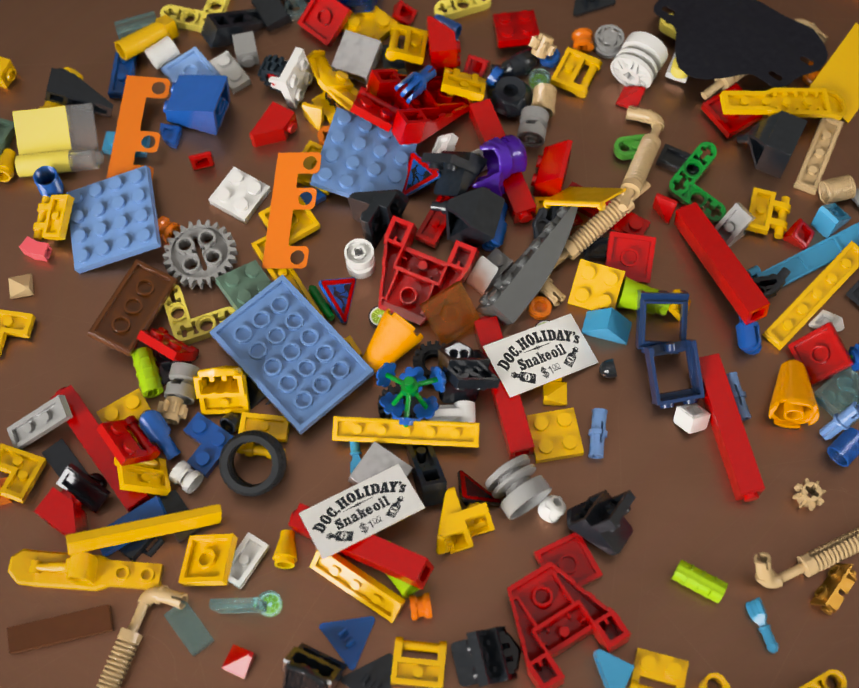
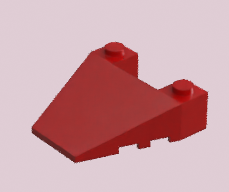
M396 69L371 70L367 85L369 93L388 103L400 106V109L396 112L391 130L400 145L421 143L468 112L469 104H473L471 100L465 97L449 95L446 92L440 91L443 76H435L427 82L425 91L408 104L405 101L414 92L411 91L404 98L399 95L408 84H405L397 92L395 91L394 87L408 76L398 74Z
M393 215L384 235V254L382 257V277L380 279L378 308L384 311L388 308L391 314L395 312L403 319L421 326L467 280L477 263L480 252L478 248L456 240L447 262L414 250L410 247L418 231L414 223Z
M551 561L507 587L527 674L536 688H558L564 684L565 676L553 658L591 634L594 635L602 649L608 653L614 652L629 642L631 633L618 614L596 599V596L591 592L583 589L573 578Z

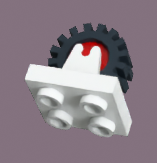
M298 47L294 49L289 60H284L282 56L278 58V55L266 56L257 74L261 81H265L264 84L266 86H271L270 89H276V92L279 93L282 91L288 108L292 109L297 108L299 102L304 98L308 85L313 81V73L304 49Z

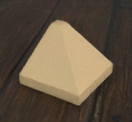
M32 274L8 278L10 299L34 295Z

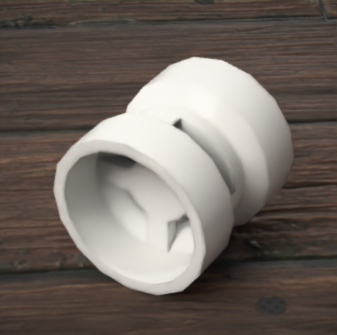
M185 460L180 461L169 475V480L175 485H181L182 490L187 494L193 493L200 486L204 478L201 472L191 469V465Z

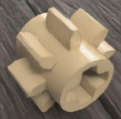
M540 32L539 36H532L529 46L533 47L531 53L541 59H546L547 55L553 56L557 47L553 45L555 39Z
M167 396L164 402L159 401L157 411L163 416L167 424L177 425L181 419L186 420L188 408H186L182 398Z
M806 478L803 481V485L797 483L794 487L798 493L792 499H797L800 504L799 508L803 506L809 507V510L813 511L816 504L821 506L825 502L820 497L826 490L821 489L819 481L814 483Z

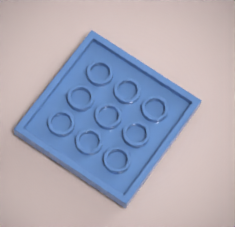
M337 107L320 153V170L313 174L310 185L347 198L354 192L394 189L402 192L407 178L409 156L411 152H415L417 144L400 145L391 132L392 128L387 132L358 115Z
M147 165L66 193L74 197L69 224L74 269L79 274L161 247L151 170Z

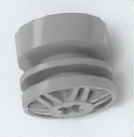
M526 454L517 456L504 463L485 482V486L489 491L494 490L492 492L493 498L498 499L506 496L500 503V507L509 520L516 519L533 509L552 491V488L542 475L531 478L536 471V466L530 464L531 459Z

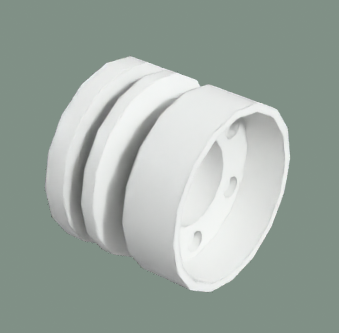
M642 31L632 32L611 62L612 74L624 86H643L646 90L651 86L657 76V72L661 70L668 57L667 48L662 41L652 34Z

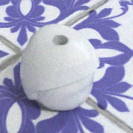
M549 495L538 506V514L549 523L558 522L560 517L566 512V504L560 496Z

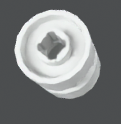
M357 238L351 240L344 249L347 271L352 277L357 279L368 278L374 273L376 268L374 248L366 239Z

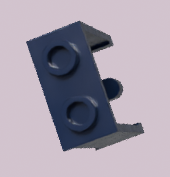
M638 290L635 345L642 353H644L643 347L674 342L645 340L647 304H681L679 341L686 340L689 293L687 291L680 290V293H669L665 290H658V292Z
M686 339L643 347L652 404L660 405L661 409L674 407L676 402L683 401V404H694L698 402L699 398L705 397L696 340ZM685 351L691 388L659 393L654 356Z

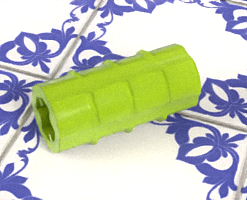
M148 347L136 349L131 356L142 395L145 398L157 397L164 392L153 351Z
M682 559L671 578L682 584V586L716 603L721 601L728 586V583Z

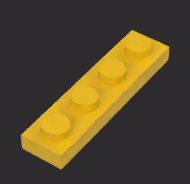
M318 550L316 551L310 568L389 622L393 623L397 619L406 601L404 598L339 554L335 553L322 560Z

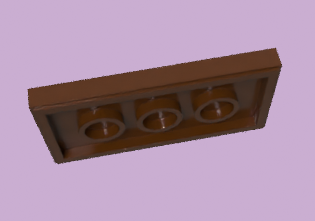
M136 259L88 331V336L131 357L140 342L137 339L140 330H148L178 283L177 278Z

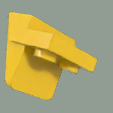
M225 365L200 369L197 372L198 376H193L196 399H199L202 415L228 414L231 412L249 413L250 402L246 381L247 375L241 367Z
M451 487L446 491L437 533L436 553L438 555L448 552L453 554L474 547L472 537L495 530L487 503H473L467 509L462 510L455 487Z

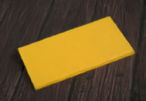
M568 187L545 199L543 205L544 208H550L551 206L597 207L599 211H604L606 207L605 202L625 192L626 188Z

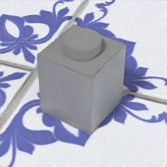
M253 31L232 35L235 54L240 67L259 65L260 62Z

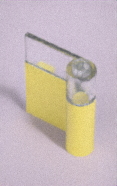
M92 103L12 112L19 153L15 158V166L19 177L33 176L35 170L44 165L54 167L57 173L100 169L101 164H104L103 153L99 151Z

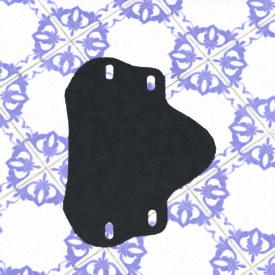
M659 0L653 8L657 16L672 24L676 29V61L686 75L694 78L720 79L751 74L771 86L782 88L800 76L818 71L827 61L828 53L826 46L815 30L782 15L758 0ZM668 7L671 10H673L675 14L670 15L669 13L665 12L662 8ZM800 57H806L814 64L808 65L801 61ZM773 71L780 75L782 80L773 78L769 75V72Z

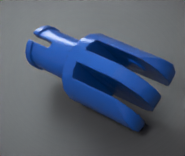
M431 65L425 66L419 73L412 72L394 87L397 92L405 84H408L399 94L404 98L411 91L414 92L405 101L407 104L425 91L427 82L436 76L435 69L428 73L433 68Z
M505 202L494 239L482 244V248L485 251L490 252L503 245L508 228L505 217L509 208Z
M739 316V323L735 326L738 346L745 353L756 355L762 349L760 325L756 321L745 325Z
M155 410L144 411L140 415L139 425L149 441L158 444L167 460L177 456L181 451L169 436L171 428L163 416Z

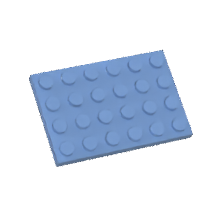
M283 274L210 331L211 336L243 369L244 373L300 435L374 375V370Z

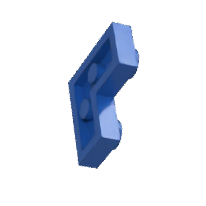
M197 412L183 429L186 435L201 444L187 463L191 465V468L198 470L204 477L208 478L219 464L222 448L233 435Z

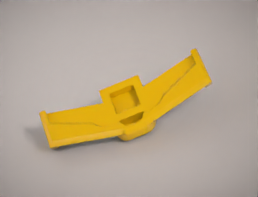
M313 50L307 56V59L319 86L345 110L350 111L356 98L351 93L354 84L349 80L345 72L332 70L325 57L326 53L324 50Z

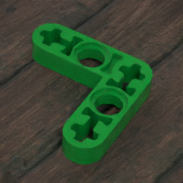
M703 142L672 177L668 190L674 198L684 205L692 204L691 197L693 195L702 196L703 203L699 207L703 209L707 201L710 202L708 206L710 209L706 207V210L703 212L712 224H718L726 215L725 206L695 184L717 155V148L713 143ZM709 149L711 151L710 155H706L701 163L699 159L703 151ZM689 165H696L699 172L691 175L687 172L686 168ZM683 177L687 179L682 187L684 190L678 189L676 191L675 184H680ZM716 209H719L720 216L715 215L714 217H712L711 210L714 211Z

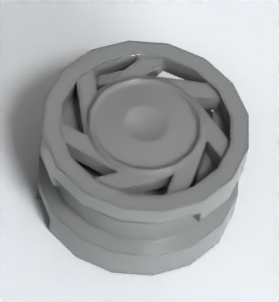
M612 24L599 27L594 37V51L602 58H615L616 54L621 50L625 39L622 29Z

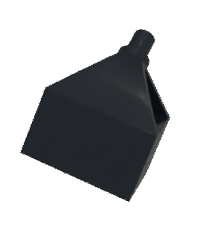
M780 111L757 123L745 134L738 135L737 142L750 145L755 169L780 179L807 124V120L785 111Z
M480 187L453 197L448 201H433L431 210L441 211L442 214H446L448 240L454 243L458 240L473 247H478L494 239L505 199L485 187Z

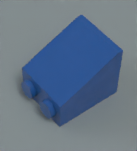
M179 75L177 82H173L171 86L170 99L164 103L163 112L166 114L167 122L217 136L231 101L228 76Z

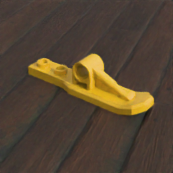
M774 87L766 91H722L720 94L723 114L768 115L770 117L780 111H785L797 117H820L841 120L848 112L844 98L837 91L827 88Z
M22 549L11 556L8 573L17 584L33 587L100 591L110 587L147 590L155 586L161 587L164 566L158 563L110 560L102 555H93L85 552L68 555L65 552Z

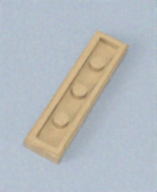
M821 118L793 188L815 195L844 122L833 118Z

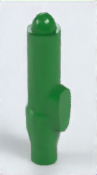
M310 285L308 291L319 306L320 311L329 321L334 320L335 316L330 305L325 301L318 288Z

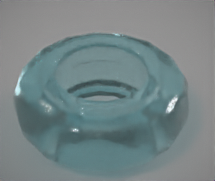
M287 0L284 8L290 19L297 21L308 4L305 0ZM292 4L293 8L300 7L301 9L292 11L289 9V5Z

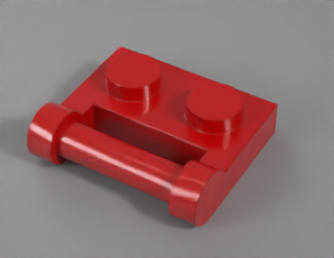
M361 86L350 112L389 132L400 106L396 104L391 105L369 93L367 88Z
M163 327L140 330L137 336L138 340L172 361H194L199 354L198 348L188 346L177 340Z
M134 415L128 416L124 420L100 423L97 428L98 433L121 466L151 461L160 455V450L149 441L139 427V421ZM129 430H130L131 433L134 435V437L136 438V440L138 441V443L141 445V447L143 448V450L140 449V447L138 446V444L135 442V440L133 439V437L130 435V433L128 432Z

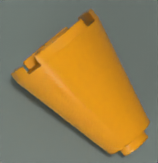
M388 308L383 313L362 357L374 370V374L375 372L377 373L385 362L395 363L424 338L421 333L416 336L415 328L395 312L391 316V311Z
M794 359L781 364L768 410L769 418L774 419V424L777 426L797 429L801 428V424L807 422L808 426L818 420L820 415L806 368L803 363Z

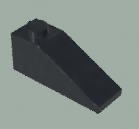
M256 8L207 14L201 35L210 48L223 47L233 44L232 35L250 31L255 33L266 25Z
M63 68L51 69L45 95L46 101L111 117L113 110L111 102L68 70Z
M405 444L409 464L413 467L411 472L416 491L423 505L427 507L443 503L447 491V480L433 446Z

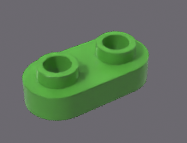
M645 134L618 138L613 148L615 156L621 160L633 159Z

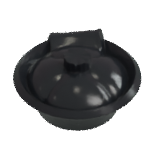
M508 76L496 81L495 85L490 87L488 99L490 98L496 112L510 118L521 116L522 109L531 106L533 93L527 83L517 77Z

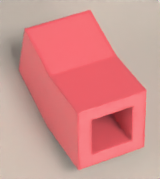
M27 236L19 246L25 255L34 260L49 261L52 248L48 243L39 242Z

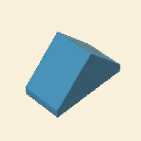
M836 203L822 205L810 225L827 239L852 217Z
M614 308L587 311L582 334L627 345L632 322Z
M602 649L595 650L593 657L604 687L625 688L634 666Z

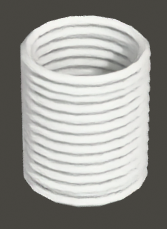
M169 36L164 37V39L162 38V40L145 50L147 57L158 70L166 65V63L168 64V62L180 56L178 48Z

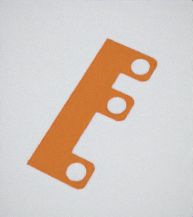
M127 75L106 179L143 167V165H133L136 151L154 153L158 150L160 134L158 132L140 131L146 97L166 98L170 88L169 79ZM154 83H164L166 86L165 91L162 94L153 93L152 86ZM150 135L155 138V145L153 147L145 148L142 146L141 141L145 136ZM148 166L151 170V177L153 179L154 169L151 166Z
M319 152L278 153L262 268L303 269L307 266L308 247L288 245L293 210H310L315 206L316 189L296 188L298 174H315L320 170L321 154ZM309 156H313L317 160V164L313 169H306L303 166L304 160ZM303 192H309L312 195V201L308 205H301L298 201L300 194ZM297 250L304 253V260L300 264H293L290 259L291 254Z

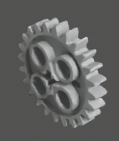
M198 219L197 224L193 226L192 222L189 221L188 228L180 225L181 232L173 231L175 238H167L170 245H164L165 252H167L162 254L165 260L164 265L168 269V274L177 278V282L180 281L183 287L189 283L191 289H194L196 284H199L200 289L203 290L204 284L207 283L212 288V282L216 281V277L227 273V270H234L232 264L237 263L235 257L238 255L235 248L237 245L235 240H232L231 232L227 233L225 226L220 228L218 222L211 226L210 221L207 220L202 225L200 219ZM195 238L198 239L207 266L206 271L203 270L194 243ZM210 239L212 240V241L209 242V243H204V242L207 241V240H210ZM190 246L189 249L183 250V248ZM218 258L216 262H210L212 259ZM196 265L194 269L189 270V267Z

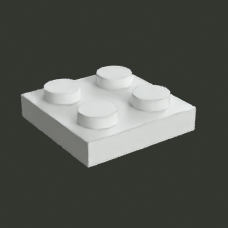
M233 167L208 200L211 205L246 224L271 192V188L258 179Z

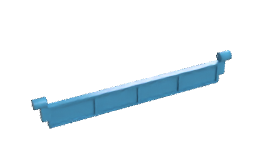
M859 222L762 272L758 265L746 271L751 278L754 276L764 277L771 274L777 275L785 267L791 273L785 279L784 287L831 263L851 241L859 246Z

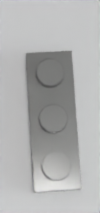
M57 395L7 428L14 448L22 450L73 417L65 395Z

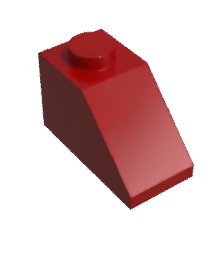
M272 102L249 133L252 145L260 147L287 140L289 135L293 134L298 126L295 112L276 102Z

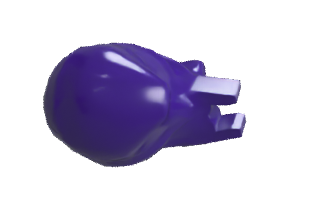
M505 135L501 139L494 137L480 146V149L483 150V157L488 159L486 164L488 173L486 176L478 177L476 182L472 184L473 188L486 187L495 194L502 196L505 193L503 181L513 173L526 171V149L521 140L514 135Z

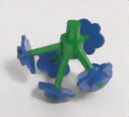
M385 362L376 373V378L378 379L376 384L386 388L392 380L401 385V392L395 395L387 392L385 396L380 398L379 403L384 407V412L392 414V419H398L399 425H404L405 428L408 425L413 426L414 421L421 422V419L424 417L426 419L432 418L435 415V411L439 409L437 398L435 396L422 398L419 392H421L424 385L433 384L436 392L442 393L445 391L447 379L439 366L431 367L430 379H427L423 376L424 370L422 367L412 368L408 366L405 372L401 373L398 378L394 372L396 364L394 362ZM403 396H406L405 404H403ZM414 396L419 401V404L413 408L418 419L409 418L411 397Z

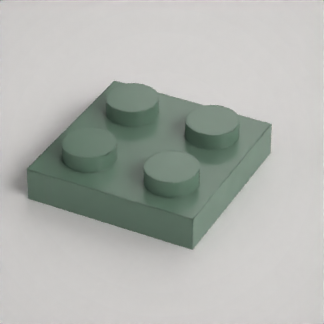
M256 260L216 277L217 286L235 311L272 283Z

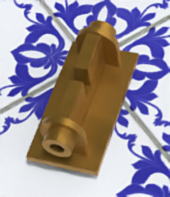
M836 563L829 569L828 576L823 584L816 589L815 596L810 604L823 606L822 611L827 615L836 613L844 600V597L838 591L840 590L842 593L848 594L857 580V573L851 569L853 565L846 563Z

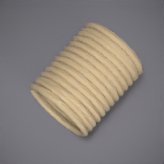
M548 83L536 85L533 89L532 106L544 108L548 111L549 118H551L555 113L557 89Z
M843 175L821 181L818 187L821 201L827 205L854 198L856 195V184L852 176Z

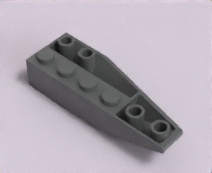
M561 206L557 210V216L544 226L541 234L532 241L504 275H499L494 280L492 290L482 295L479 299L480 305L476 308L479 313L490 317L497 316L499 323L504 326L514 324L553 271L565 247L578 207Z

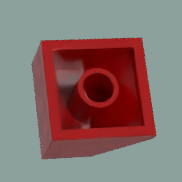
M427 16L430 65L433 67L431 71L435 69L436 76H443L445 67L454 69L457 66H461L460 40H456L455 31L434 17Z
M565 140L546 146L543 155H538L536 168H539L538 174H533L531 186L534 187L533 196L551 197L563 190L573 140Z
M52 487L34 510L35 514L65 536L88 531L87 513L80 508L82 503L64 488L60 492Z

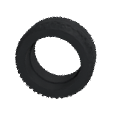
M258 430L242 432L233 436L222 448L219 457L220 475L232 491L243 496H259L274 489L282 480L286 471V454L280 442L269 433ZM248 442H256L264 446L272 459V470L269 477L258 484H250L242 480L234 467V458L237 450Z

